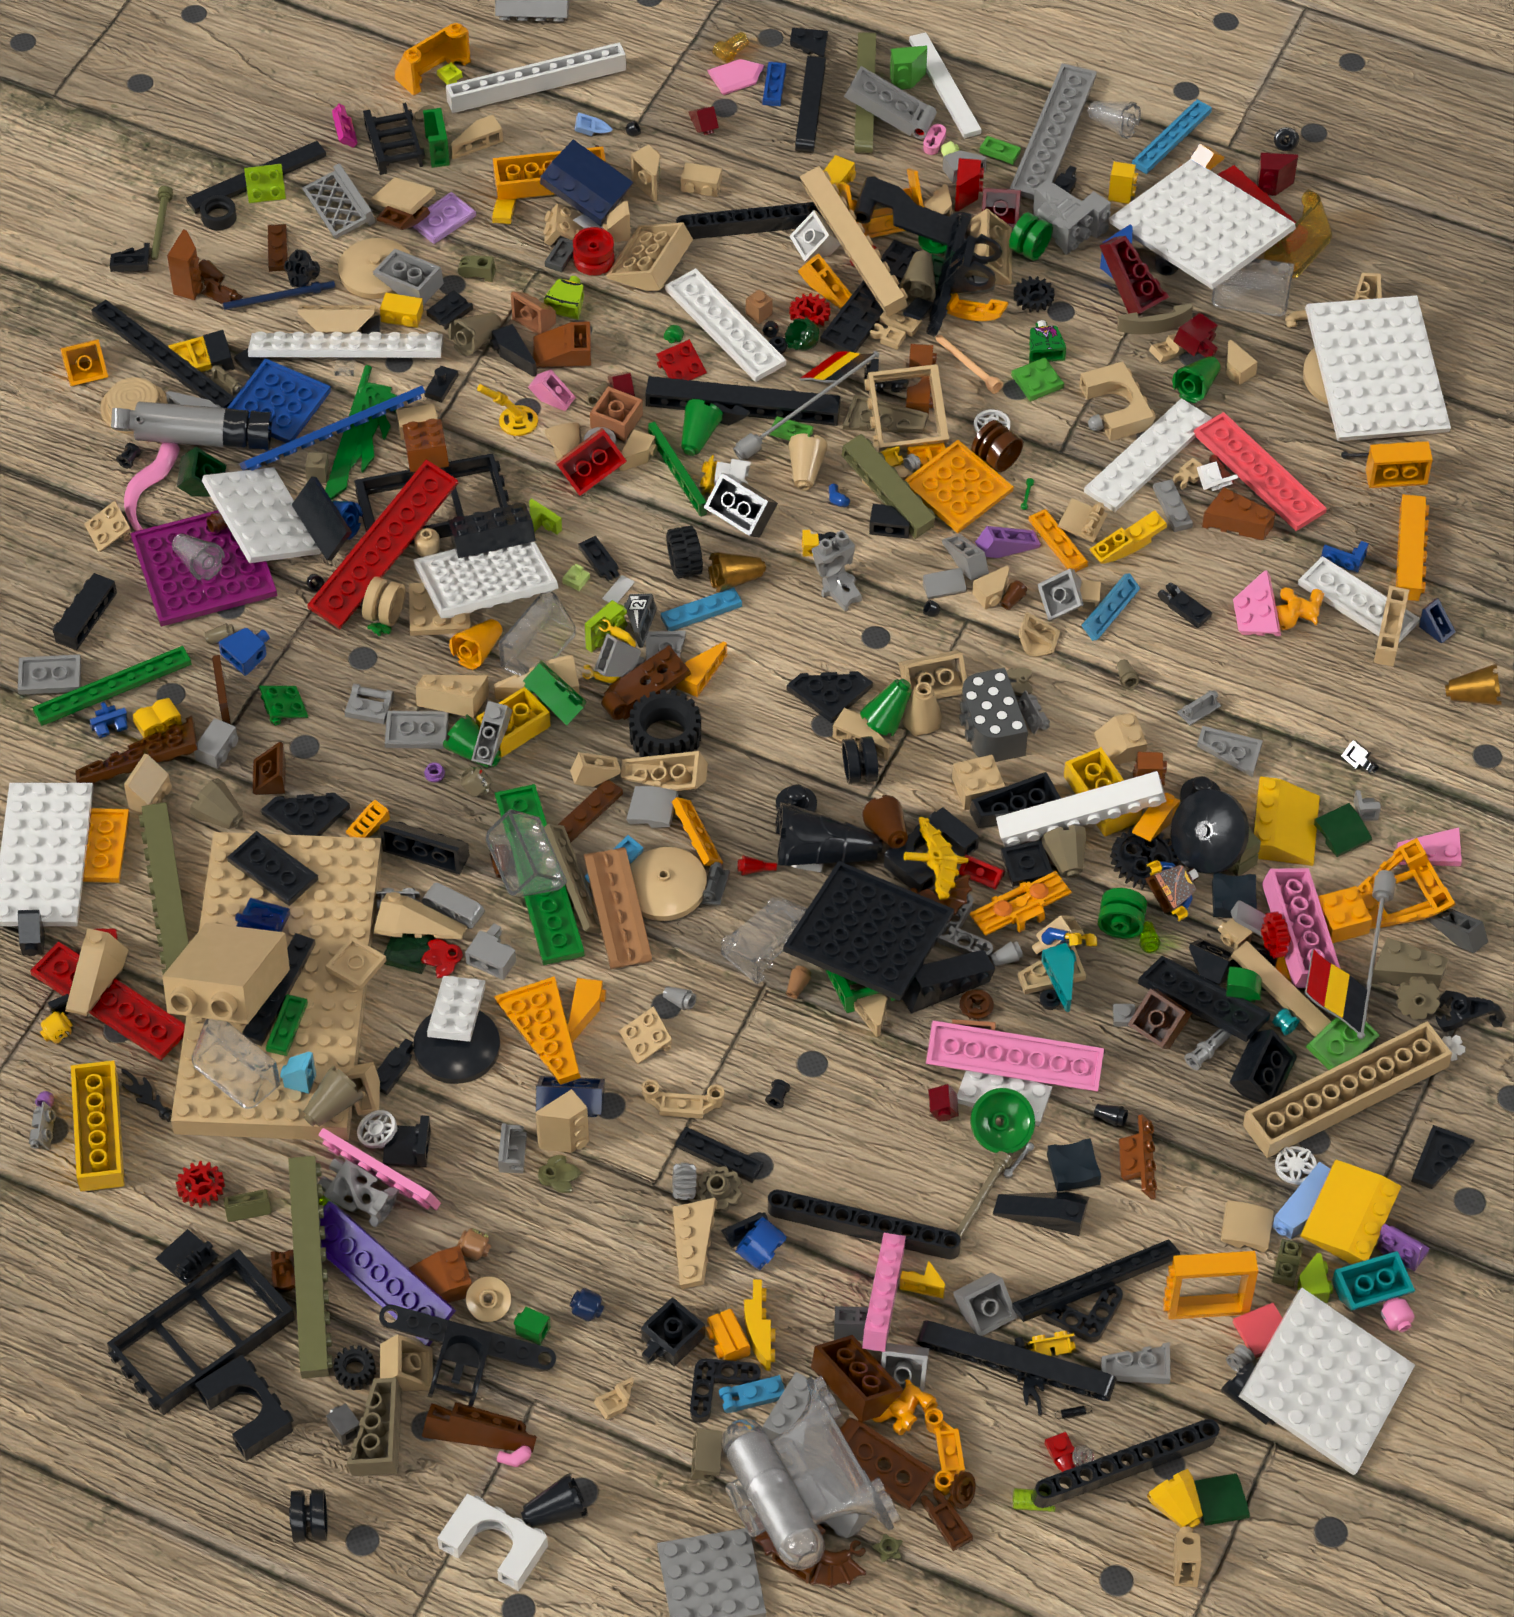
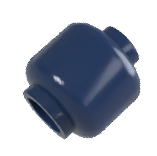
M583 1288L580 1291L576 1290L569 1304L572 1307V1314L587 1322L593 1320L594 1317L599 1318L604 1309V1306L601 1305V1295L587 1288Z

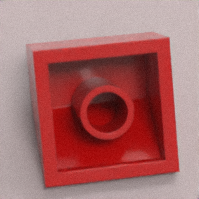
M959 158L955 196V211L957 212L978 200L979 192H983V181H980V179L984 178V168H981V160Z

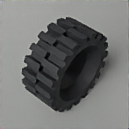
M665 689L660 690V694L657 695L655 691L650 692L649 698L643 695L640 697V703L637 701L634 703V710L631 709L629 718L630 743L633 745L635 753L639 752V757L694 752V749L698 750L699 741H701V714L699 707L695 706V701L692 698L687 701L686 694L682 693L680 696H677V691L671 690V694H666ZM670 720L680 724L684 732L675 738L659 739L650 736L647 733V729L655 722Z

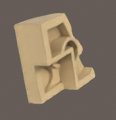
M565 423L545 429V435L554 447V453L558 459L580 444L579 423Z

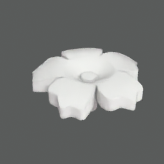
M1454 1035L1453 1038L1451 1036H1444L1442 1038V1041L1452 1052L1451 1061L1457 1060V1054L1461 1056L1462 1053L1466 1052V1047L1460 1045L1462 1044L1460 1036Z

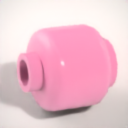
M1393 1298L1387 1300L1382 1305L1381 1316L1390 1330L1404 1332L1411 1328V1323L1415 1316L1405 1299Z

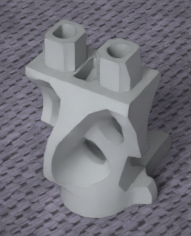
M841 530L836 533L834 538L830 540L825 538L819 541V545L812 548V554L818 573L823 577L821 596L823 598L831 596L846 612L851 603L862 601V597L855 586L856 578L845 571V565L852 564L855 544L850 540L846 532ZM843 587L848 588L849 592L844 591Z
M334 1158L329 1166V1169L337 1173L334 1180L332 1181L323 1176L318 1183L322 1184L323 1191L325 1192L324 1196L353 1213L357 1209L367 1212L371 1215L370 1224L376 1228L391 1212L399 1190L389 1187L384 1191H379L372 1187L374 1182L378 1181V1178L347 1159L344 1162ZM364 1176L367 1178V1183L358 1182L357 1177ZM363 1194L370 1195L371 1202L369 1204H365L362 1201ZM346 1195L352 1196V1203H347L344 1197Z

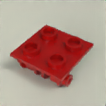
M690 339L656 354L659 359L657 365L660 369H664L668 378L693 380L707 373Z

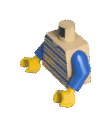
M1061 915L1036 934L1039 941L1032 945V949L1040 956L1042 950L1063 943H1069L1070 946L1080 945L1082 940H1085L1086 946H1097V937L1091 933L1084 934L1074 916Z

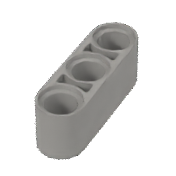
M434 883L422 898L424 905L466 925L469 929L476 925L485 912L483 906L478 902L440 883Z

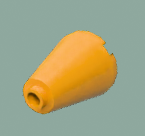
M488 619L456 633L450 639L449 647L452 655L456 654L460 659L457 662L467 669L473 670L480 667L503 633L501 624L494 619Z

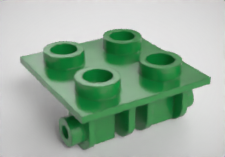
M259 685L261 699L264 701V707L267 714L270 715V722L273 725H280L282 718H308L297 686Z

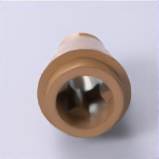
M796 966L795 969H792L786 991L787 996L793 999L798 998L811 980V971L803 966Z

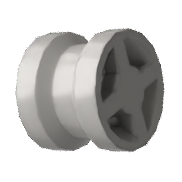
M1239 1344L1234 1348V1353L1227 1356L1226 1361L1234 1371L1238 1372L1250 1362L1255 1361V1356L1249 1348Z

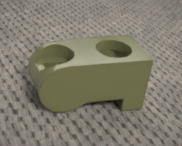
M463 256L458 267V274L464 278H485V281L493 282L496 272L494 257Z

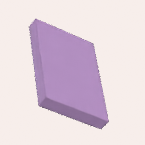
M450 192L429 206L430 214L413 226V228L435 244L476 217V211L454 193Z

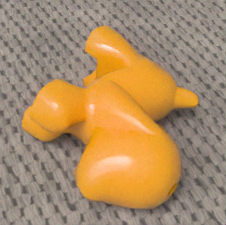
M1285 587L1281 589L1280 597L1288 603L1287 605L1276 606L1281 630L1293 628L1297 623L1298 617L1312 621L1314 625L1318 624V616L1324 593L1321 590L1313 589L1308 601L1298 597V595H1294V590Z
M909 1379L905 1380L906 1387L903 1389V1393L880 1417L872 1419L874 1422L882 1423L895 1417L896 1422L893 1424V1430L898 1435H903L911 1429V1426L917 1420L913 1413L918 1405L922 1407L924 1413L928 1409L937 1408L938 1406L933 1395L921 1391Z

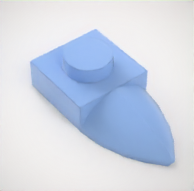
M579 112L576 116V132L592 136L593 133L601 134L612 131V128L607 123L596 117Z

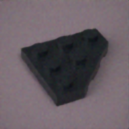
M851 671L849 674L822 672L821 675L800 673L787 684L786 690L833 723L844 708L849 709L873 687V682L858 671Z
M326 793V796H314V794L297 795V798L276 796L261 809L262 815L289 835L320 836L350 809V803L336 793Z

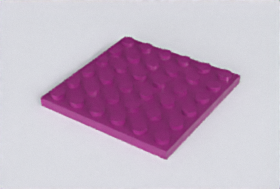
M219 510L130 533L161 627L277 596V590L266 561L249 563L229 527L218 533L209 530L206 519L211 514L220 513Z

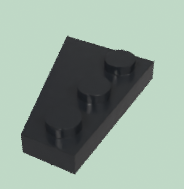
M1433 1125L1411 1182L1433 1189L1474 1145L1475 1140Z

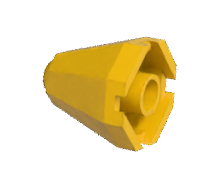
M1188 1469L1175 1474L1172 1479L1165 1480L1148 1493L1147 1498L1151 1504L1180 1528L1191 1527L1193 1529L1201 1523L1199 1519L1203 1514L1194 1479Z

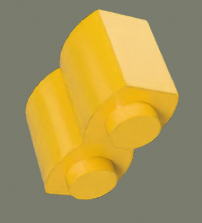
M170 698L160 699L152 706L140 708L133 714L134 724L143 738L156 732L162 734L172 724L176 723L177 726L182 724L181 715Z

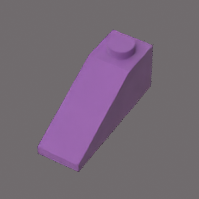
M986 526L975 541L977 547L985 552V556L991 558H1001L1041 546L1034 530Z

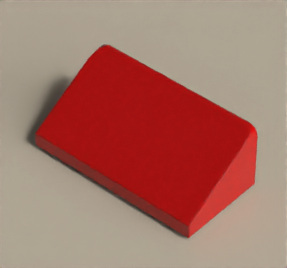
M965 854V858H968V863L961 864L959 875H970L969 879L996 890L1006 871Z

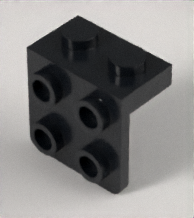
M873 359L869 364H866L864 379H867L869 372L878 371L879 359ZM909 380L875 383L876 392H883V389H891V392L901 393L903 389L907 388Z

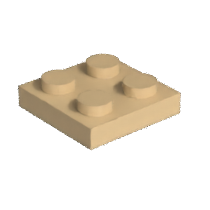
M351 936L325 967L326 971L361 991L386 962V956Z

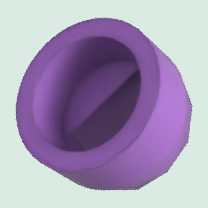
M43 1091L37 1096L35 1104L42 1107V1102H45L52 1107L54 1096L49 1091Z

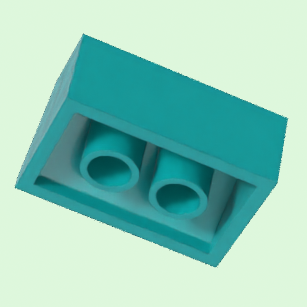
M1398 1251L1335 1269L1331 1280L1339 1300L1351 1311L1415 1292Z

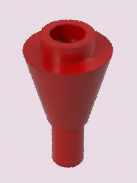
M742 855V859H738L737 869L744 876L763 871H776L777 863L763 862Z

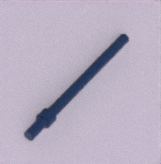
M314 282L309 286L222 303L223 309L229 310L308 293L317 294L323 290L335 288V282Z

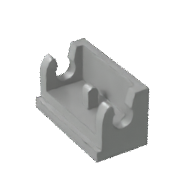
M502 1123L498 1157L500 1173L524 1172L527 1132H521L524 1131V1127L521 1125Z

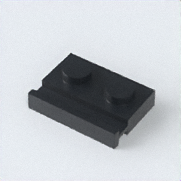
M453 290L426 310L429 318L437 324L444 326V329L447 330L451 322L464 317L472 311L473 304H469L464 297Z

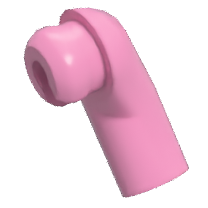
M522 1446L512 1454L499 1451L497 1462L519 1467L530 1459L531 1449L528 1446Z

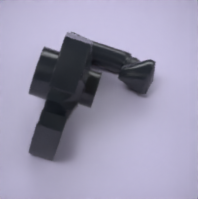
M1445 991L1439 998L1440 1008L1446 1005L1447 1008L1451 1006L1452 1009L1450 1011L1451 1020L1449 1021L1445 1014L1442 1019L1436 1016L1437 1023L1444 1032L1462 1027L1471 1019L1487 1014H1495L1489 1016L1493 1027H1502L1506 1019V1015L1501 1007L1491 1000L1467 997L1462 993Z

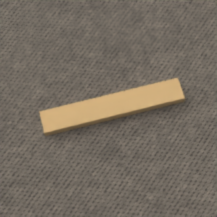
M1248 941L1232 953L1231 957L1242 968L1252 970L1260 975L1262 987L1284 1008H1288L1291 1015L1297 1017L1300 1023L1314 1037L1331 1022Z

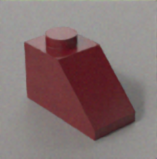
M714 106L688 111L697 133L703 132L704 135L715 133L714 129L719 128Z

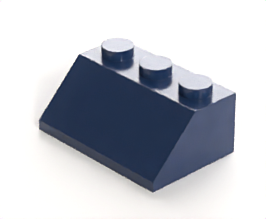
M540 1076L536 1086V1112L572 1089L586 1105L588 1117H597L598 1114H602L605 1079L579 1078L560 1085L554 1076Z

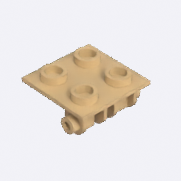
M1072 498L1057 527L1094 543L1108 513L1104 512V504L1101 502L1094 504L1092 507Z
M116 501L112 502L84 524L99 552L119 537L125 541L131 538V528Z
M654 1006L619 1030L637 1064L647 1059L659 1049L666 1052L672 1048L671 1041L673 1039Z

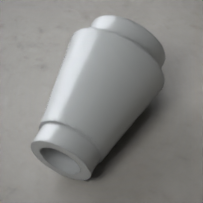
M1010 941L994 952V954H991L990 957L996 967L1019 961V958L1023 957V953L1017 941L1013 943Z
M670 986L664 989L663 998L682 1010H691L695 1005L696 994L692 990Z

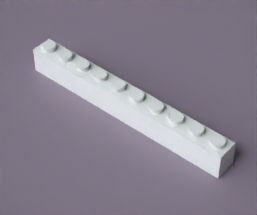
M619 42L446 85L447 102L452 113L625 71L626 54Z

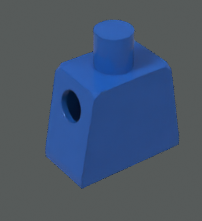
M244 628L218 642L220 654L246 676L266 657L264 643L270 640V637L265 630H261L255 635L248 628Z

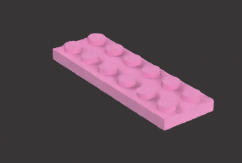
M324 1128L321 1130L318 1136L323 1140L322 1144L330 1152L337 1156L341 1155L348 1161L376 1176L388 1187L396 1188L400 1194L408 1199L413 1198L423 1208L428 1210L431 1207L437 1211L441 1202L430 1191Z

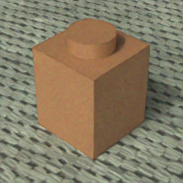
M760 289L746 298V315L756 323L760 324L773 314V299Z

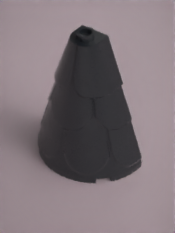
M781 802L778 807L775 821L776 834H780L777 853L778 865L792 866L836 863L838 861L843 863L877 860L878 852H882L883 840H879V836L848 822L842 823L826 815H820L790 803Z

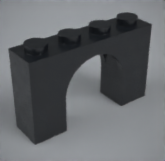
M944 807L937 812L934 811L929 816V823L942 832V837L947 843L952 845V851L958 856L965 857V854L970 855L978 849L979 836ZM920 824L908 835V840L904 846L900 848L891 847L884 854V867L910 889L916 888L918 892L930 889L935 885V874L931 868L922 861L904 860L905 852H916L919 847L927 844L920 832Z
M240 1355L195 1383L197 1394L209 1410L237 1395H250L260 1401L262 1408L259 1415L253 1421L232 1433L234 1445L245 1460L248 1461L292 1433V1422L294 1420L288 1410L283 1411L280 1407L281 1402L275 1393L271 1394L269 1392L266 1380L262 1376L260 1378L255 1373L257 1370L252 1361H246L243 1355Z

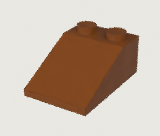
M460 1245L438 1251L409 1267L415 1275L447 1303L465 1299L467 1291L472 1285Z

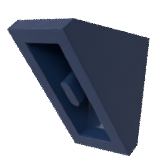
M1439 598L1434 599L1422 609L1419 627L1439 643L1445 642L1456 632Z

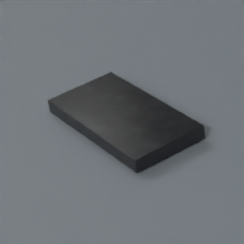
M311 476L292 503V507L326 560L332 561L352 531L318 478Z
M255 831L227 857L229 863L288 906L295 902L318 880L316 873L258 831Z

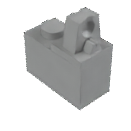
M493 923L487 932L480 930L466 950L465 955L466 964L504 980L516 962L515 949L510 945L500 943L501 926Z

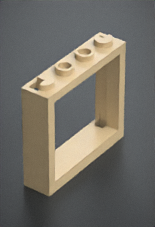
M938 364L868 373L867 379H864L865 390L869 391L870 398H867L868 410L872 409L870 426L875 429L873 445L877 447L878 452L897 446L900 447V450H905L911 446L948 443L949 436ZM929 376L938 437L884 443L875 383Z

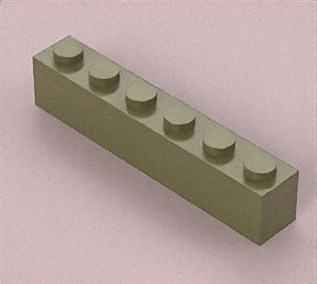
M860 434L843 445L841 456L885 505L893 506L910 523L909 533L914 539L933 528L936 518L934 512L923 504L918 494H914L907 481L899 477L896 469L886 462L882 453L876 451L868 438Z

